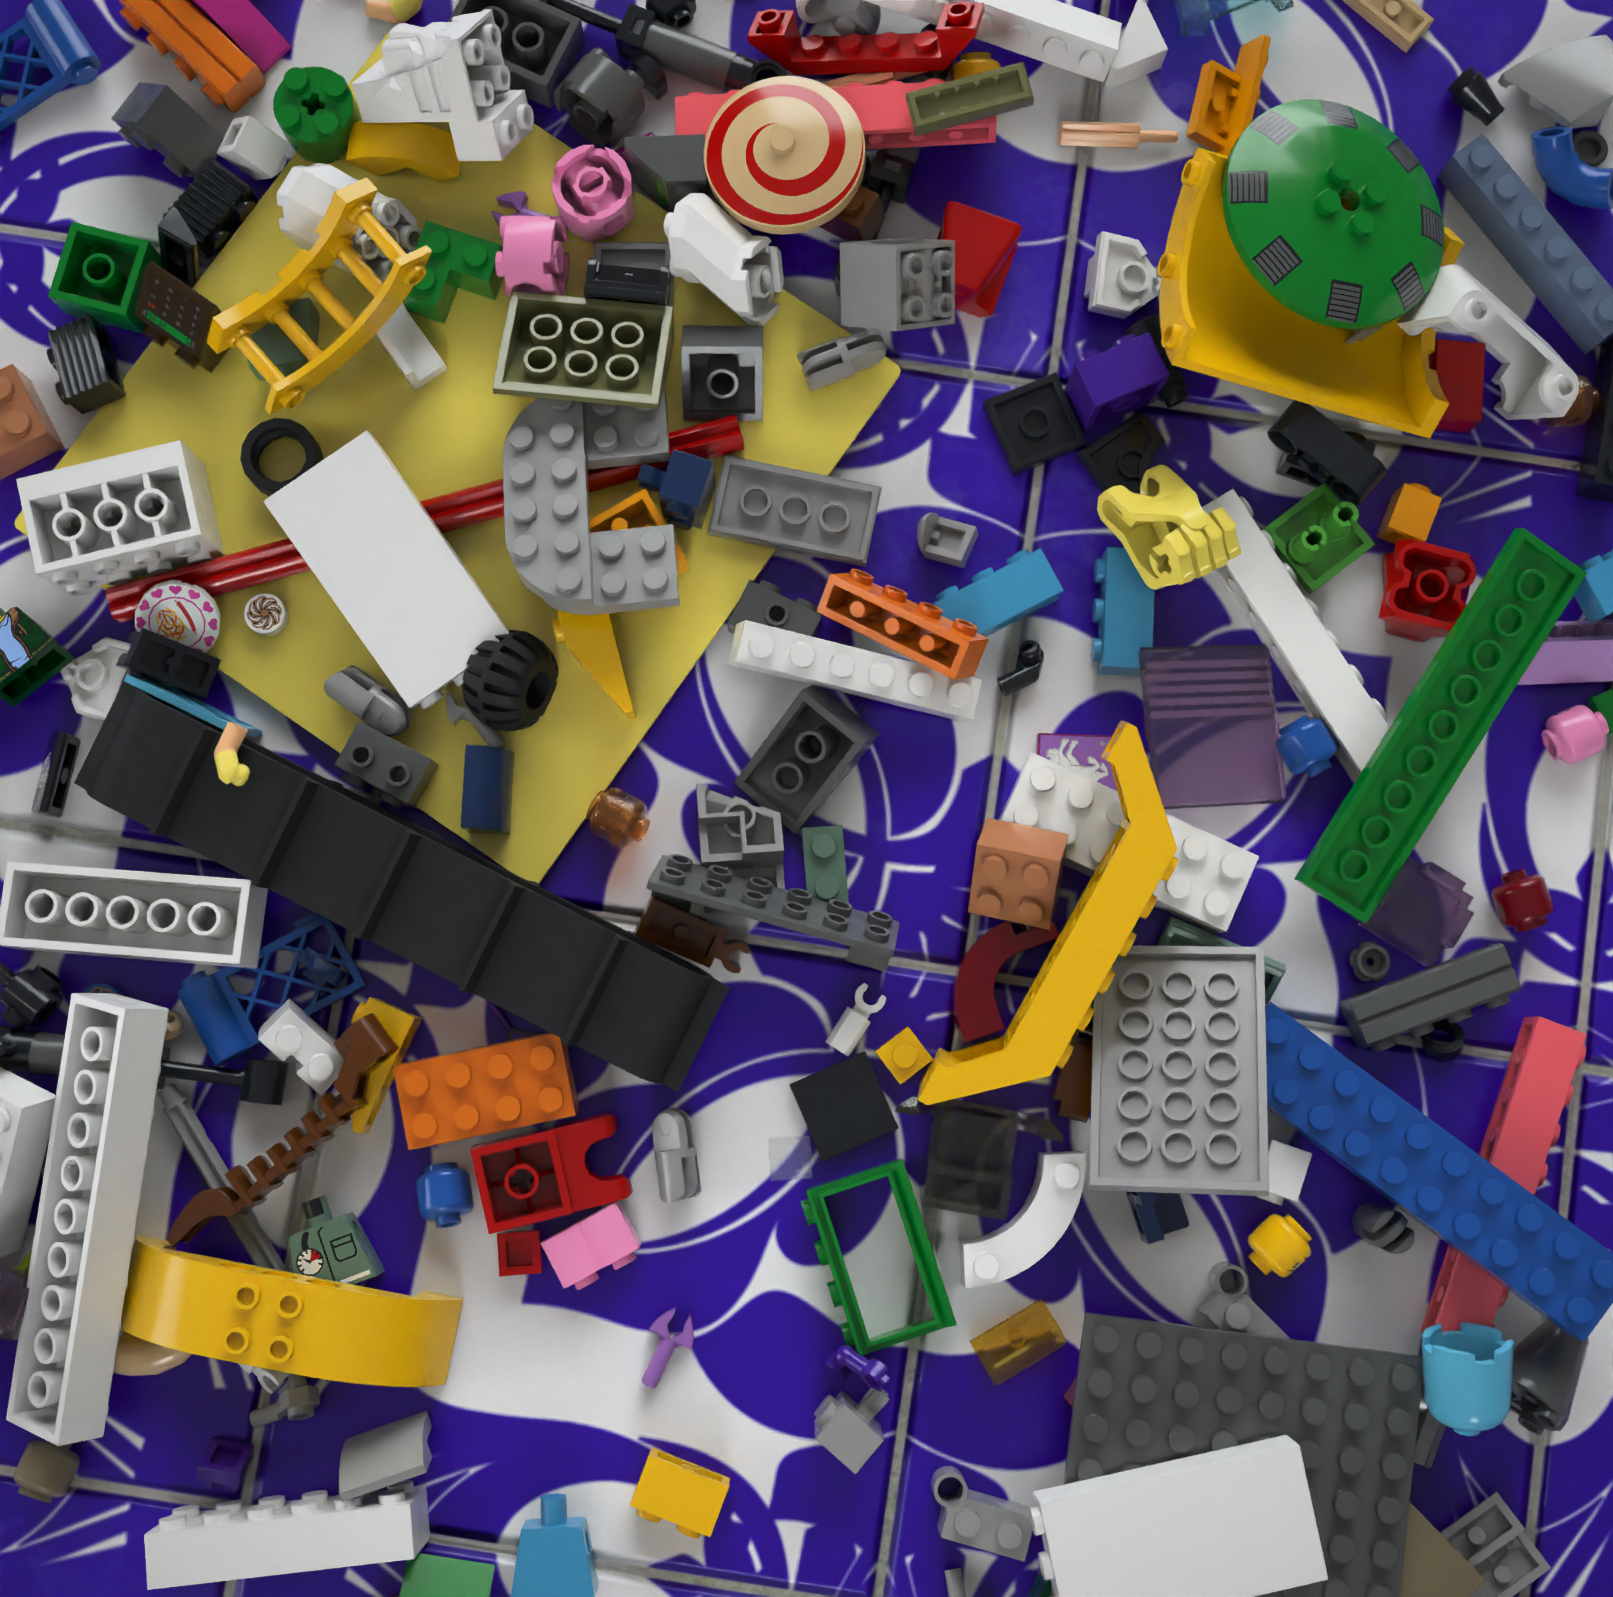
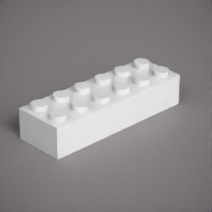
M1032 752L1022 767L999 820L1069 834L1064 865L1092 877L1120 827L1124 815L1116 790ZM1166 814L1177 846L1174 857L1178 858L1179 861L1169 880L1166 882L1161 879L1155 888L1153 895L1158 897L1155 907L1211 933L1220 934L1227 932L1259 856Z
M7 861L0 905V946L28 951L257 969L268 889L252 885V880Z
M404 1480L387 1486V1490L373 1491L342 1502L340 1495L328 1496L327 1490H317L302 1494L301 1500L285 1501L284 1495H273L259 1499L258 1505L242 1506V1500H230L216 1504V1509L199 1511V1505L175 1508L170 1516L159 1519V1524L144 1534L147 1590L415 1559L430 1539L426 1485L413 1487L412 1480Z

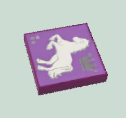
M1037 734V755L1117 791L1110 762L1101 758L1112 736Z

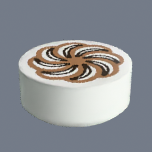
M263 593L254 596L248 601L244 610V618L247 625L257 634L273 636L285 628L288 622V610L279 598L272 594Z

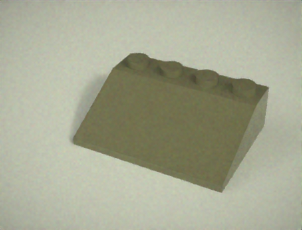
M512 291L494 377L493 394L659 409L670 368L674 341L673 306Z

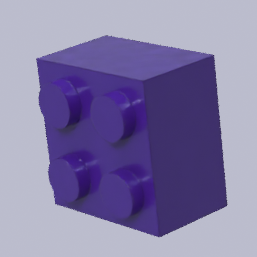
M1149 332L1138 337L1135 334H1128L1115 341L1113 347L1099 353L1098 349H1094L1079 356L1076 359L1077 363L1074 364L1064 391L1084 433L1154 403L1170 375Z

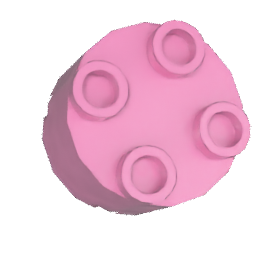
M582 145L569 150L557 162L552 181V193L559 215L574 235L580 236L587 243L598 242L599 240L619 234L634 218L635 194L631 173L625 160L614 150L607 147L603 150L595 148L594 145Z
M501 216L500 236L503 240V251H497L495 269L498 277H505L504 287L506 296L511 297L512 291L564 295L569 274V253L563 252L561 243L568 242L567 230L562 217Z

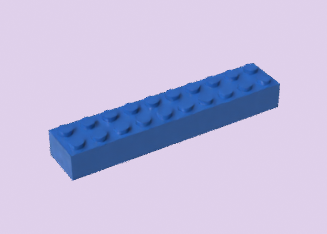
M1270 1002L1265 1007L1267 1109L1569 1336L1586 1341L1613 1303V1253Z

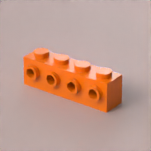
M851 569L850 573L830 574L816 612L954 680L975 675L989 638L977 633L978 627L957 618L954 621L941 616L943 612L941 608L927 602H920L918 605L908 600V593L902 589L890 585H885V588L873 583L874 577L864 571Z

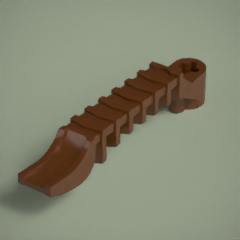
M370 1013L354 1022L333 1043L344 1059L338 1078L332 1082L340 1094L335 1097L329 1093L317 1101L326 1116L322 1118L317 1111L311 1110L300 1118L309 1132L305 1134L301 1128L294 1127L284 1135V1138L291 1146L290 1150L280 1142L268 1149L266 1153L275 1164L273 1167L267 1158L261 1155L251 1160L247 1167L256 1178V1183L243 1166L237 1165L225 1174L233 1188L223 1186L207 1189L195 1195L172 1225L166 1238L171 1247H175L179 1242L183 1241L185 1244H189L218 1216L235 1217L237 1214L245 1215L253 1207L264 1203L267 1200L266 1196L272 1190L281 1187L284 1184L283 1180L289 1174L301 1168L300 1163L318 1152L316 1148L319 1145L331 1140L335 1136L333 1132L339 1126L348 1124L352 1120L350 1116L356 1110L363 1109L369 1104L365 1096L370 1073L389 1059L399 1048L374 1013Z

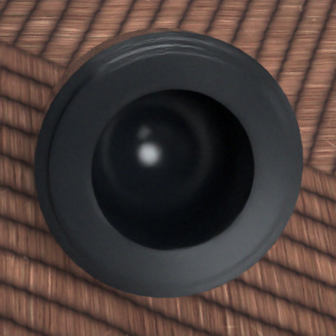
M1447 1019L1434 1022L1435 1030L1421 1036V1044L1425 1054L1437 1062H1449L1456 1059L1464 1048V1032L1457 1023L1449 1024ZM1436 1030H1443L1450 1034L1453 1042L1444 1045L1438 1044L1431 1039V1035Z

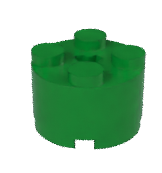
M294 67L285 73L284 80L280 83L274 95L273 111L277 123L291 147L302 158L310 162L323 164L340 160L338 156L347 152L349 134L354 122L362 121L359 107L344 77L323 67Z

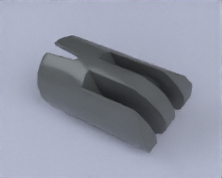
M1374 1201L1365 1202L1358 1206L1353 1213L1352 1226L1354 1232L1361 1237L1360 1239L1372 1246L1392 1254H1397L1409 1250L1414 1243V1231L1406 1227L1408 1223L1406 1217L1382 1203Z

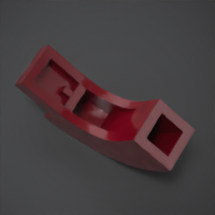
M1005 921L983 934L968 949L958 966L952 987L953 1017L962 1043L1005 1029L994 998L996 975L1003 963L1012 955L1057 939L1059 933L1055 922L1051 923L1050 930L1022 924L1018 926L1020 934L1015 935L1010 921Z

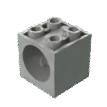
M896 237L840 242L841 326L904 331L955 324V240Z

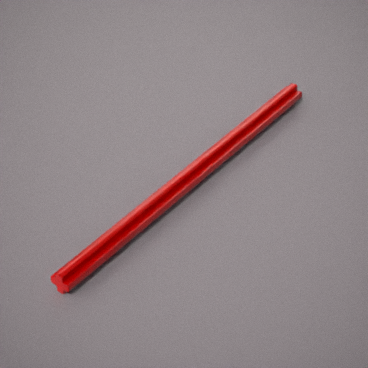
M735 414L669 432L670 458L673 449L708 460L745 450ZM669 461L646 463V465L666 472ZM642 464L589 469V493L637 480ZM503 479L423 500L420 503L441 533L504 517ZM286 538L106 588L105 595L109 602V611L113 619L122 623L135 619V611L143 595L154 585L165 581L181 580L183 583L195 584L204 588L211 597H216L311 570V568L292 541Z

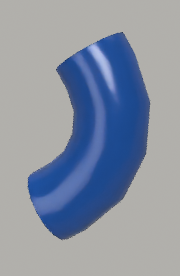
M1549 127L1532 133L1531 148L1537 172L1553 193L1576 206L1613 209V168L1592 167L1583 162L1575 151L1573 129L1571 127Z

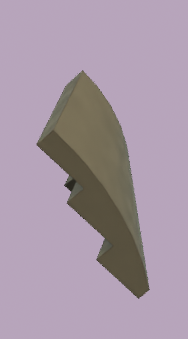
M1410 1502L1399 1597H1469L1485 1579Z

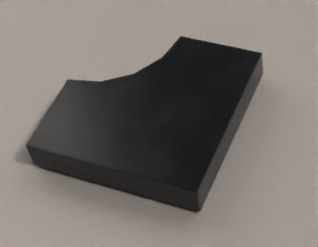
M1140 410L1078 453L1076 459L1102 493L1113 486L1122 485L1132 493L1140 494V484L1146 470L1150 469L1154 454L1163 446L1165 440L1145 413Z

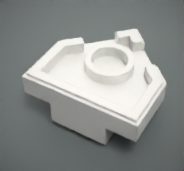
M1105 231L1097 235L1095 255L1088 260L1084 297L1089 298L1088 311L1125 319L1158 296L1161 278L1157 277L1156 270L1145 256L1147 251L1139 240Z
M105 637L93 644L92 650L74 659L60 671L73 696L71 700L76 713L98 721H105L126 675H138L116 666L120 655L123 653L127 654L131 643Z

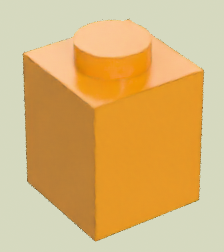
M1404 483L1392 494L1376 537L1395 545L1397 540L1414 539L1426 542L1442 498L1431 494L1432 491L1424 485Z

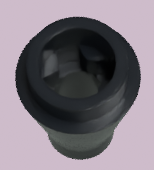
M1472 66L1467 68L1446 89L1452 96L1450 98L1452 102L1481 120L1485 126L1494 121L1505 109L1499 103L1482 71L1476 72Z

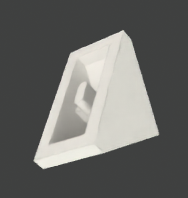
M1143 0L1136 1L1104 85L1112 89L1162 67L1168 48L1146 2Z

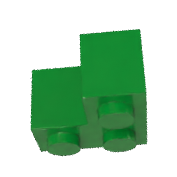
M426 220L415 250L427 245L432 252L425 266L427 270L426 275L418 284L413 286L403 301L406 310L445 324L458 288L496 300L504 277H498L496 274L495 256L497 251H503L502 245Z

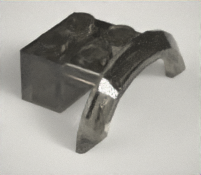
M911 1096L895 1109V1112L915 1116L918 1114H934L919 1196L922 1206L1006 1221L1013 1183L1010 1170L1017 1129L1035 1134L1041 1138L1063 1142V1136L1051 1121L1028 1113L957 1099L926 1105L918 1101V1096Z

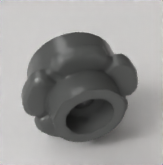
M1367 941L1361 943L1358 949H1354L1351 952L1349 963L1354 967V975L1358 979L1365 982L1371 979L1379 981L1388 973L1390 955L1385 948L1378 946L1377 943ZM1368 958H1371L1373 960V964L1371 966L1367 965L1366 960Z

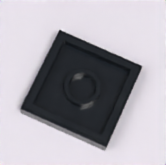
M1056 372L983 401L982 407L1013 476L1078 451L1087 445V440Z
M865 1051L789 1084L822 1162L898 1129V1125Z

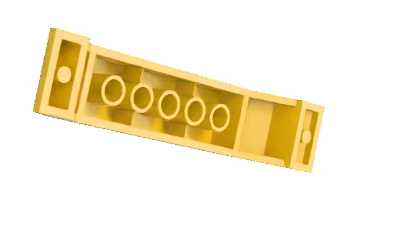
M1120 721L1101 755L1102 759L1110 762L1124 819L1003 1036L951 1052L939 1048L920 1082L918 1101L931 1105L1051 1076L1056 1066L1062 1069L1067 1063L1074 1048L1070 1044L1072 1036L1076 1029L1083 1032L1087 1027L1095 1010L1091 1007L1097 992L1104 994L1109 988L1115 976V971L1111 970L1118 954L1125 957L1131 949L1136 938V934L1133 933L1139 917L1146 919L1149 916L1158 898L1153 895L1155 888L1161 879L1166 882L1169 880L1179 861L1178 858L1174 857L1177 846L1136 726Z

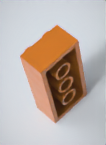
M548 1032L403 1062L393 1066L408 1150L576 1116L580 1111L568 1046L562 1043V1038Z

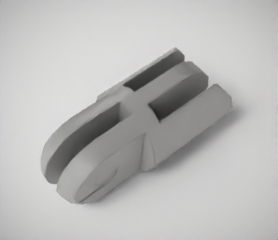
M866 330L846 338L839 337L799 352L797 358L802 366L804 376L808 379L809 389L814 391L854 376L855 372L879 363L885 357L887 347L879 332Z
M351 665L331 675L325 681L324 690L330 698L382 734L396 736L410 726L412 715L408 705L400 697L355 665Z
M677 1108L665 1109L658 1113L654 1119L652 1134L660 1198L663 1202L670 1203L698 1196L701 1192L691 1118L684 1110Z

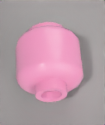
M1575 705L1549 717L1545 724L1546 730L1542 731L1541 737L1547 752L1554 760L1561 759L1564 763L1575 764L1600 753L1604 749L1605 735L1609 733V727L1606 719L1600 712L1593 713L1587 706Z

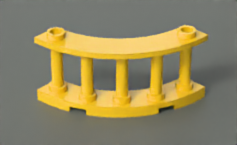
M367 177L334 192L324 217L315 229L320 236L309 252L305 249H300L277 273V276L281 279L277 285L263 296L256 290L238 304L212 318L207 338L208 345L216 354L232 347L233 349H239L271 385L265 410L269 415L283 407L288 410L297 406L308 391L316 387L352 358L384 326L407 297L413 286L418 284L427 273L425 266L432 250L425 245L406 254L372 215L373 209L371 205L378 189ZM359 227L367 233L393 263L384 283L352 248L353 242L351 239ZM336 259H341L374 297L357 319L353 317L323 282V274ZM311 292L345 331L323 352L289 314V306L304 293ZM269 322L277 324L309 360L307 364L287 377L279 371L251 338L253 333Z

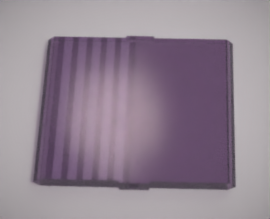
M1266 644L1141 647L1138 655L1145 711V734L1149 745L1151 771L1164 809L1284 803L1287 796L1282 757L1275 746L1280 734L1278 732L1280 730L1278 710H1276L1270 654Z

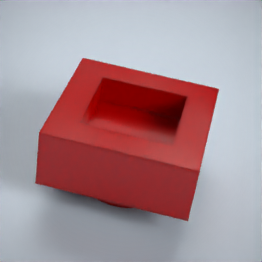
M541 1229L497 1233L499 1277L537 1274L544 1271Z

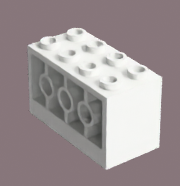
M181 440L16 479L35 573L66 594L68 593V595H85L91 593L93 587L104 584L116 586L133 581V577L146 574L152 576L171 571L175 567L187 564L189 566L225 556L205 464Z

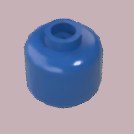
M1305 715L1278 730L1281 736L1276 740L1275 746L1292 774H1301L1306 771L1311 778L1332 767L1328 759L1336 754L1338 747L1321 719L1314 718L1310 720L1308 715Z
M455 1162L438 1163L424 1169L425 1174L416 1181L420 1216L424 1220L435 1221L437 1228H447L461 1224V1216L469 1213L474 1207L469 1173L464 1169L458 1168Z

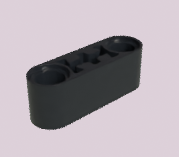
M1293 400L1267 431L1269 439L1277 448L1342 500L1351 502L1355 506H1359L1386 474V468L1378 458L1310 404Z

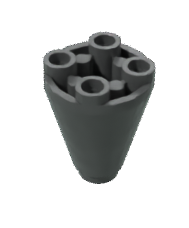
M1548 1319L1514 1347L1512 1393L1509 1410L1519 1416L1518 1422L1524 1428L1537 1435H1541L1544 1429L1561 1431L1568 1421L1589 1344L1588 1338L1586 1341L1572 1338Z

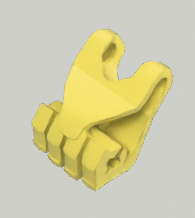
M1157 465L1146 470L1140 484V494L1132 493L1122 485H1116L1098 496L1097 511L1100 519L1121 541L1144 583L1150 589L1158 590L1165 586L1183 585L1225 566L1228 560L1241 554L1236 523L1224 508L1211 511L1210 515L1205 513L1200 505L1197 493L1165 465Z

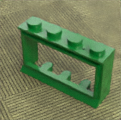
M901 1158L806 1189L808 1199L801 1201L808 1226L816 1223L821 1236V1240L815 1241L814 1245L821 1266L830 1264L834 1281L828 1282L827 1285L834 1307L843 1305L847 1317V1322L840 1324L847 1346L851 1348L856 1346L858 1354L863 1356L942 1328L957 1325L904 1162ZM888 1176L933 1317L869 1338L824 1197Z

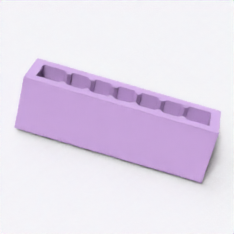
M1613 619L1598 620L1592 624H1589L1588 620L1557 621L1517 685L1613 681Z

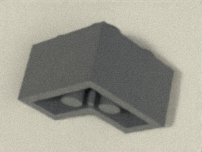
M139 82L111 118L121 127L118 133L128 143L136 148H139L141 145L151 151L153 148L165 157L163 164L180 178H184V176L197 177L199 171H202L204 166L208 165L210 159L217 158V151L224 138L172 89L162 84Z

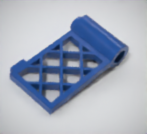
M33 0L25 11L26 17L0 34V101L3 88L19 91L17 102L9 108L0 107V131L70 83L85 85L94 81L98 76L101 62L61 0ZM27 34L31 40L27 56L12 54L14 42ZM9 62L25 65L21 83L6 80ZM35 66L48 68L54 76L42 86L31 85Z
M311 912L294 922L297 927L296 930L260 948L259 961L263 959L260 968L227 966L210 975H206L204 970L199 971L181 981L183 988L177 994L215 1067L222 1066L241 1057L262 1043L258 1040L259 1033H257L251 1022L255 1004L258 1003L279 1009L288 1000L293 983L315 989L310 1006L303 1009L309 1016L322 1011L367 986L331 920L315 912ZM325 926L331 937V943L327 955L321 956L333 964L347 967L354 980L353 983L340 990L325 986L322 988L317 984L295 978L300 964L297 959L305 949L309 934ZM301 939L298 948L288 946ZM335 948L338 950L342 960L332 958ZM280 949L296 953L289 976L267 970L272 954ZM243 969L258 973L251 996L236 993L228 977ZM265 975L287 981L280 1004L258 999ZM321 991L332 993L329 996L319 1000ZM240 999L249 1001L246 1011Z

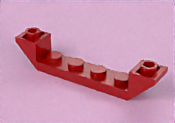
M964 1L945 4L936 27V32L923 31L906 34L887 32L877 35L851 33L844 36L811 35L808 37H801L794 10L778 11L776 9H767L765 11H757L747 38L752 46L781 64L782 67L794 75L944 71L977 35L985 7L984 3H968Z

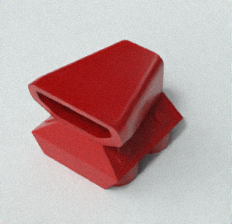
M949 201L944 210L943 222L937 239L955 240V309L980 318L992 316L1015 255L1022 227L1020 224L956 201Z
M1414 539L1397 540L1394 553H1384L1382 559L1384 596L1379 618L1385 621L1386 633L1416 642H1425L1431 637H1447L1466 607L1469 588L1476 577V561L1474 558L1464 552Z

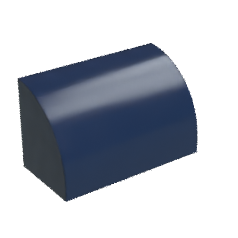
M466 744L461 828L468 833L510 835L514 753L512 751L491 746Z

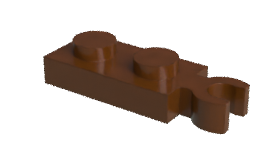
M651 895L634 930L635 936L708 968L711 967L714 959L717 958L721 960L724 968L732 973H739L741 967L740 964L729 959L730 954L735 950H740L747 954L750 952L749 945L741 939L724 940L728 932L726 927L654 895Z

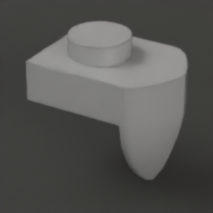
M827 0L823 9L840 36L851 33L875 35L881 19L880 6L867 1L863 2V0Z
M933 512L923 516L917 525V541L922 555L925 558L964 569L979 535L976 526L939 517L937 513Z

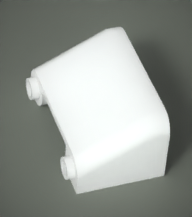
M1459 265L1441 266L1427 294L1416 306L1402 315L1396 324L1408 335L1414 336L1419 335L1426 328H1432L1435 332L1444 331L1451 322L1459 330L1470 335L1476 342L1486 343L1485 349L1502 364L1491 381L1496 385H1500L1502 392L1501 402H1498L1494 409L1506 420L1564 417L1579 393V381L1574 371L1542 337L1468 271Z

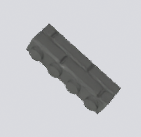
M1496 943L1341 1000L1339 1005L1349 1025L1348 1028L1355 1045L1358 1048L1371 1047L1372 1052L1375 1053L1397 1045L1394 1037L1409 1032L1411 1038H1415L1434 1031L1433 1023L1447 1018L1448 1023L1451 1024L1472 1017L1471 1008L1485 1003L1487 1009L1511 1002L1509 994L1521 990V985L1515 970L1511 967V961L1505 946L1502 943Z

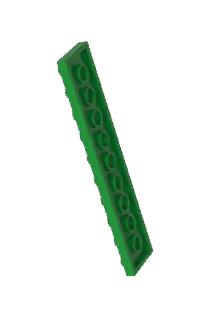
M1525 528L1514 529L1294 878L1295 880L1359 922L1365 924L1368 922L1587 572Z

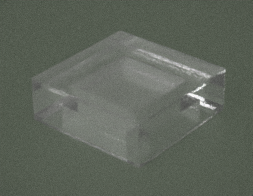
M810 1135L768 1138L771 1181L812 1178Z

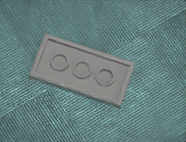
M724 455L708 535L866 567L882 487Z

